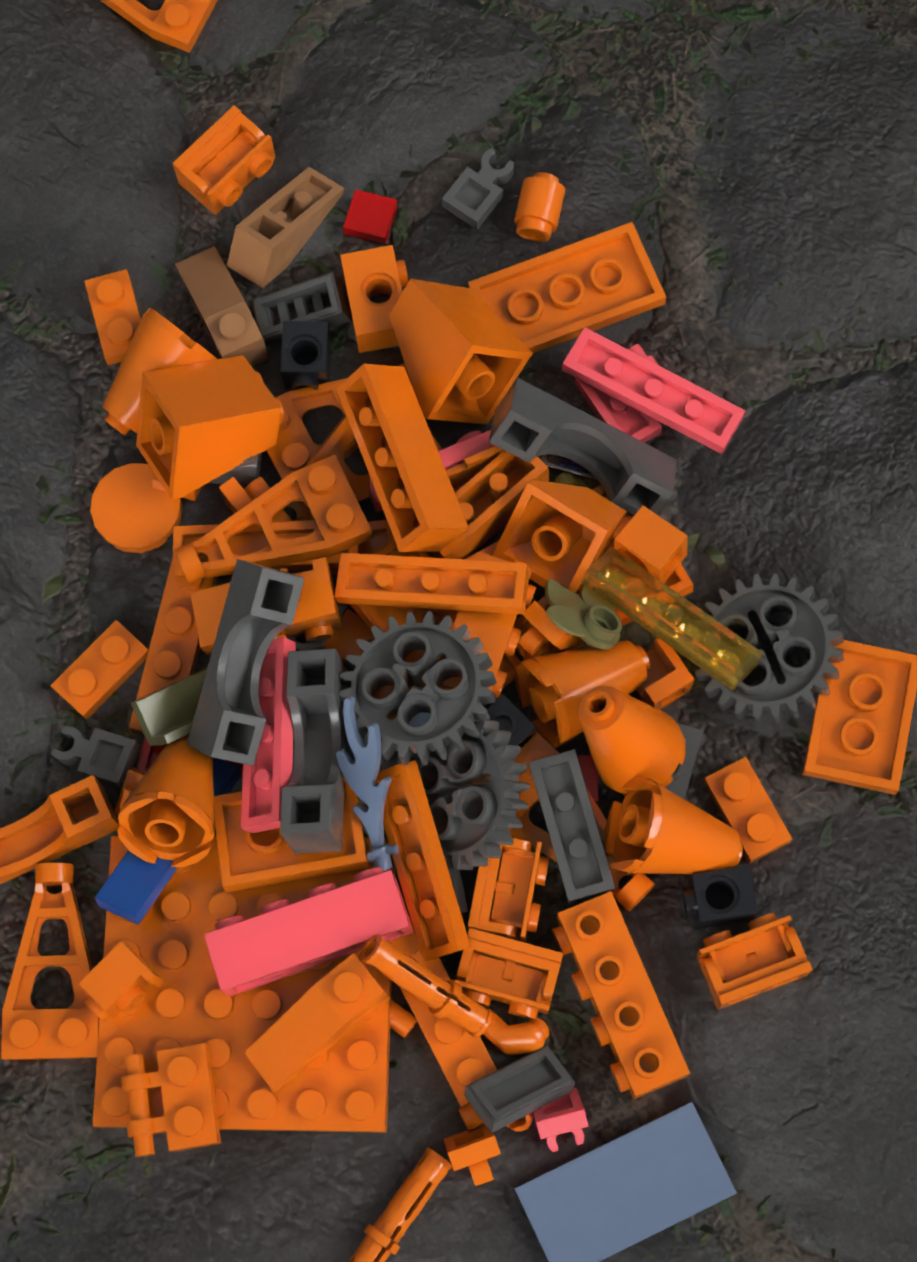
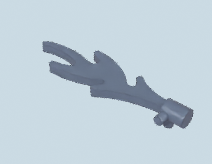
M349 696L344 700L343 716L346 736L353 751L355 761L352 760L344 748L340 749L336 756L346 782L354 793L369 807L368 809L361 803L353 807V812L362 821L371 841L367 859L372 861L373 868L380 867L382 871H386L392 868L390 855L398 854L399 852L398 845H388L384 840V806L392 779L387 776L380 783H377L376 778L381 763L379 725L373 723L368 727V744H365L356 723L354 711L355 698Z

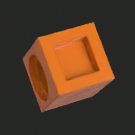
M643 505L633 517L629 515L624 517L613 534L615 559L659 589L687 556L688 535Z

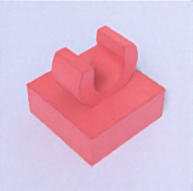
M576 1087L573 1088V1092L532 1112L540 1139H546L547 1145L552 1152L558 1151L556 1137L563 1133L572 1132L577 1145L583 1144L584 1133L582 1128L589 1126L585 1109Z

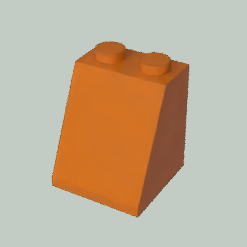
M410 279L389 314L415 395L426 419L488 425L495 414V409L533 354L472 288Z
M243 355L143 372L136 446L172 500L181 499L234 469L249 457L260 454L276 445L279 425L283 423L284 419L283 407L280 400L276 397L274 398L266 387L260 373L252 368Z

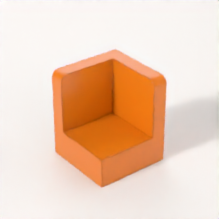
M661 635L655 639L653 648L646 652L650 662V670L647 671V681L636 689L643 702L659 710L690 692L694 683L693 676L666 637Z

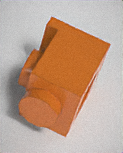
M120 941L78 984L89 994L83 1000L84 1003L101 1020L105 1021L111 1014L117 1017L121 1011L126 1014L133 1010L145 997L146 992L143 989L149 983L158 988L164 980L132 947Z

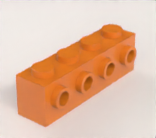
M363 364L341 383L336 390L399 552L441 551L467 531L469 527L405 367Z
M607 892L557 913L559 927L552 929L554 938L563 956L570 953L578 970L571 974L573 983L580 999L584 1001L590 998L597 1017L590 1019L591 1025L601 1047L609 1044L617 1062L611 1064L610 1069L620 1092L629 1090L634 1100L686 1078L690 1071L612 892Z

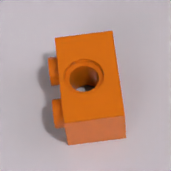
M393 245L341 254L343 275L359 353L399 346L389 314L402 292L401 287H406L409 282L405 261H396ZM376 294L390 296V299L384 303L370 301Z

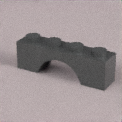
M516 378L495 409L489 443L529 463L538 456L551 454L568 458L580 464L601 483L609 501L632 515H635L642 505L658 514L674 493L677 459L519 378Z
M237 559L187 741L188 746L212 758L254 766L266 722V717L262 712L259 702V677L262 663L273 639L280 631L292 625L305 578L275 568Z
M336 648L288 652L286 696L293 723L294 761L291 779L287 786L282 787L280 834L295 854L342 851L345 778L339 767L336 753L342 748L346 749V731L342 713L344 704L338 692L348 688L339 677L340 673L348 671Z

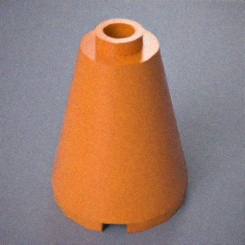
M149 308L141 318L103 402L102 408L109 412L104 420L125 436L130 429L137 433L143 372L217 360V358L154 309Z
M629 640L617 642L611 649L585 647L529 657L521 661V664L517 665L514 671L515 684L523 708L531 705L538 718L531 721L536 726V733L538 732L553 748H557L561 745H566L583 732L578 716V707L581 699L588 691L595 687L606 685L630 695L647 681V671L650 670V662L641 646H635Z
M611 686L595 687L583 696L578 707V716L596 771L602 782L611 790L622 793L623 796H626L629 792L622 789L623 786L635 777L652 779L666 788L673 781L671 775L679 763L683 765L686 757V739L676 721L665 712Z
M189 735L177 739L164 747L124 802L118 814L119 827L117 832L121 842L131 853L152 864H156L157 858L173 861L171 867H185L198 863L208 855L214 840L213 758L188 746Z
M643 777L631 779L622 788L629 791L623 802L614 801L611 806L605 826L604 849L606 854L613 855L614 863H609L612 869L624 873L695 874L734 868L741 860L743 845L738 832L734 828L652 779Z

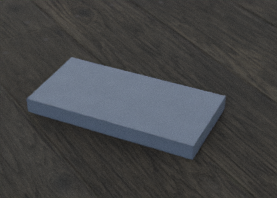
M692 1102L515 1188L548 1262H600L737 1194Z

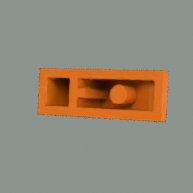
M352 953L315 983L244 1054L272 1091L276 1092L391 998L364 963L361 962L355 953Z

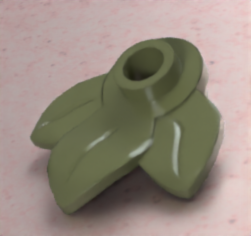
M552 578L548 579L545 585V598L550 607L545 612L551 621L566 633L581 637L591 647L600 649L613 648L620 639L622 622L615 613L612 601L594 580H590L584 585L580 593L577 594L563 587Z

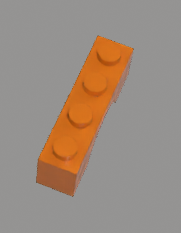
M94 775L49 795L45 803L37 810L10 825L0 828V885L35 869L36 864L48 863L118 830L119 823L116 814H114L113 807L104 787Z

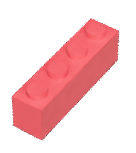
M380 867L368 869L354 876V883L336 888L334 883L325 884L310 890L307 893L308 899L290 904L288 899L279 900L262 907V914L244 920L243 916L239 915L217 922L215 924L216 930L204 934L220 990L228 996H233L349 956L352 953L360 952L366 942L374 935L378 936L380 934L389 942L414 933L397 879L391 870L382 872Z

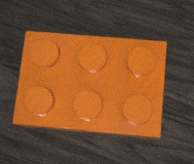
M844 640L843 643L833 646L843 651L844 661L830 663L838 669L839 679L824 678V681L829 686L830 694L828 696L820 693L817 694L816 708L814 710L802 775L896 795L900 787L917 691V655Z
M346 780L344 786L342 851L295 854L281 836L280 828L257 833L241 829L242 791L214 796V820L224 891L227 893L368 868L363 824L360 818L353 812V807L359 803V797L354 793Z

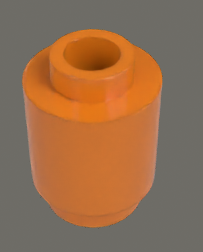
M545 172L534 173L533 177H527L523 180L514 222L517 225L516 233L520 237L535 242H546L550 240L551 233L557 230L566 189L559 183V179L556 176Z

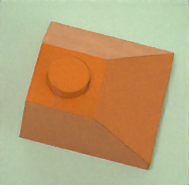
M531 479L527 482L492 556L509 562L527 563L529 568L533 569L529 579L545 588L548 579L552 578L563 587L578 594L609 547L613 534L627 511L588 487Z

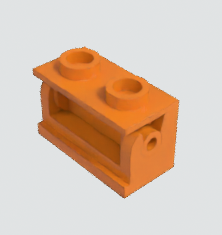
M233 105L172 164L178 183L216 215L225 206H232L242 195L243 189L255 177L260 178L265 175L271 168L276 156L272 137L269 134L266 136L252 121L241 113L240 109Z
M512 838L514 841L512 845H500L502 857L488 858V866L478 868L468 930L473 928L525 943L527 931L537 932L541 904L532 903L535 884L545 886L549 857L541 856L542 842H537L535 850L532 848V842Z
M770 913L748 923L750 931L733 937L730 930H726L703 940L705 948L698 951L696 958L717 1010L806 977L813 971L794 927L788 926L792 920L790 915L777 920L775 913Z
M469 928L467 935L471 948L463 950L457 972L458 977L455 982L461 985L462 992L483 1007H489L491 1000L510 1005L508 1013L522 1018L536 1020L538 1013L548 1016L563 953Z

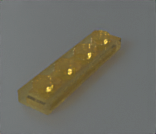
M609 548L585 571L581 582L583 585L732 691L758 665L763 655L761 651L615 548Z

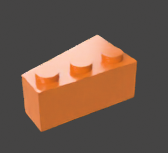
M493 446L465 458L464 463L446 470L469 529L441 551L428 552V554L432 558L466 559L508 524L527 482L531 479L549 482V467L539 457H536L529 463L497 446Z
M326 557L312 560L313 570L293 573L305 578L293 623L291 626L280 631L274 639L305 636L306 641H319L333 637V630L343 628L339 605L334 597V578ZM287 568L278 569L288 572ZM230 583L191 593L199 644L206 655L212 653Z

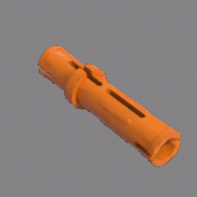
M380 934L372 936L366 942L360 954L361 962L368 964L399 987L429 1005V1011L434 1016L440 1019L448 1018L466 1030L472 1037H479L487 1030L492 1020V1011L484 1008L462 993L460 984L451 979L443 980L421 965L417 960L386 941Z
M427 1147L425 1153L400 1186L381 1216H379L373 1226L371 1224L367 1225L363 1231L367 1235L348 1262H385L391 1253L396 1255L401 1248L398 1245L399 1241L432 1196L439 1183L444 1179L448 1171L451 1170L452 1164Z

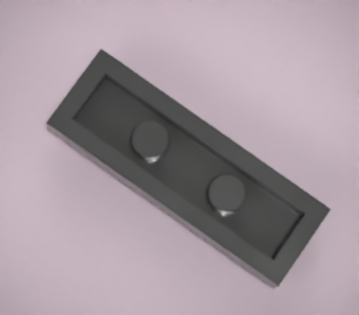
M575 749L529 762L569 903L615 890Z

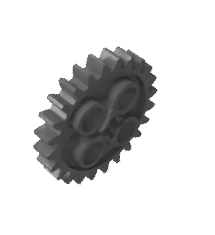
M776 573L773 574L769 585H763L760 576L754 574L753 587L746 588L743 582L737 579L735 580L737 593L731 595L721 588L719 594L722 604L720 606L711 602H706L705 604L711 618L696 619L697 627L704 632V634L691 636L693 646L702 649L691 654L693 664L703 666L695 672L699 683L710 681L704 689L708 698L721 694L718 705L722 711L728 709L732 704H736L735 714L739 720L746 715L748 710H752L756 724L762 722L765 712H771L776 724H779L782 710L786 709L797 719L799 718L798 704L804 702L808 707L816 708L813 697L815 691L826 696L830 694L829 686L824 681V678L839 679L838 669L830 664L844 661L843 651L833 647L844 642L842 632L832 630L839 624L837 614L824 615L829 609L826 598L813 603L815 598L813 586H809L799 593V585L795 577L788 582L786 587L781 586L778 574ZM782 611L792 615L790 621L784 626L777 627L768 623L771 615L776 612ZM751 613H756L761 622L767 640L774 650L778 665L785 676L786 682L784 684L777 683L766 654L761 649L757 634L748 618ZM739 629L748 633V637L741 644L731 645L725 642V638L733 630ZM795 652H805L810 656V660L802 667L794 668L786 664L788 657ZM761 670L766 673V678L759 685L748 686L742 683L744 676L750 671Z
M411 611L407 613L406 624L401 626L391 616L388 618V631L384 633L378 627L372 626L371 630L375 640L371 643L363 639L356 641L362 654L361 656H346L347 662L354 671L340 673L339 677L343 684L350 688L338 692V695L343 704L344 700L349 696L355 698L354 711L356 723L361 737L365 736V744H368V727L373 723L379 725L381 755L384 760L388 761L398 751L402 764L407 765L412 754L417 753L422 764L427 765L429 753L436 750L439 757L444 761L447 759L446 746L452 743L457 749L463 751L465 747L461 736L464 733L476 738L480 735L473 723L475 720L489 721L488 711L482 704H491L496 701L493 691L486 688L497 683L493 671L487 670L493 664L488 653H481L484 647L480 638L476 637L469 640L471 634L465 624L454 631V623L448 615L439 625H436L433 613L428 611L423 622L417 623ZM412 651H425L424 656L419 661L413 663L405 662V658ZM441 656H446V659L437 662ZM453 676L462 678L460 684L454 689L443 690L440 688L447 678ZM386 685L394 686L393 692L388 697L383 699L374 698V694L379 688ZM413 685H416L417 687H420V688L425 685V687H424L421 691H420L419 689H417V688H412V689L410 690V688H411ZM398 713V715H397V717H396L395 719H393V720H390V719H389V716H392V715H395V714ZM416 714H431L428 722L419 727L409 725L411 719Z
M475 720L473 723L480 735L476 738L464 733L461 739L465 749L460 751L452 743L446 746L447 759L444 761L439 757L436 750L429 753L427 765L422 764L418 754L410 759V761L416 760L448 868L473 870V866H488V858L502 857L500 845H512L514 843L508 830L510 828H522L523 826L515 815L517 810L528 809V804L519 799V793L530 788V784L519 782V775L527 769V764L515 763L514 759L520 753L521 747L508 745L512 733L499 730V722L495 720Z

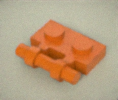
M200 1043L156 1051L159 1071L145 1073L143 1054L123 1057L126 1076L121 1077L123 1093H128L131 1121L126 1122L128 1138H133L135 1157L154 1155L153 1135L162 1133L167 1134L168 1150L170 1152L221 1144L208 1044ZM161 1088L164 1116L151 1118L147 1090Z

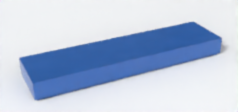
M213 758L214 796L229 794L241 777L239 767L221 759ZM128 850L96 895L97 905L139 925L178 867H171L173 862L171 860L157 858L156 864L146 862Z

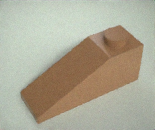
M311 167L305 169L236 225L227 267L264 288L289 266L341 198L344 187Z
M215 246L175 263L176 269L219 359L243 355L252 367L269 360L264 339Z

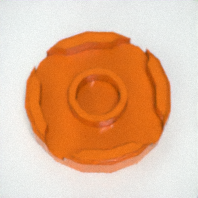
M130 463L113 469L100 480L92 494L90 513L97 532L109 544L123 552L144 553L159 548L168 540L167 537L172 534L173 526H179L181 522L183 505L181 499L172 500L166 491L152 487V479L155 473L149 464Z

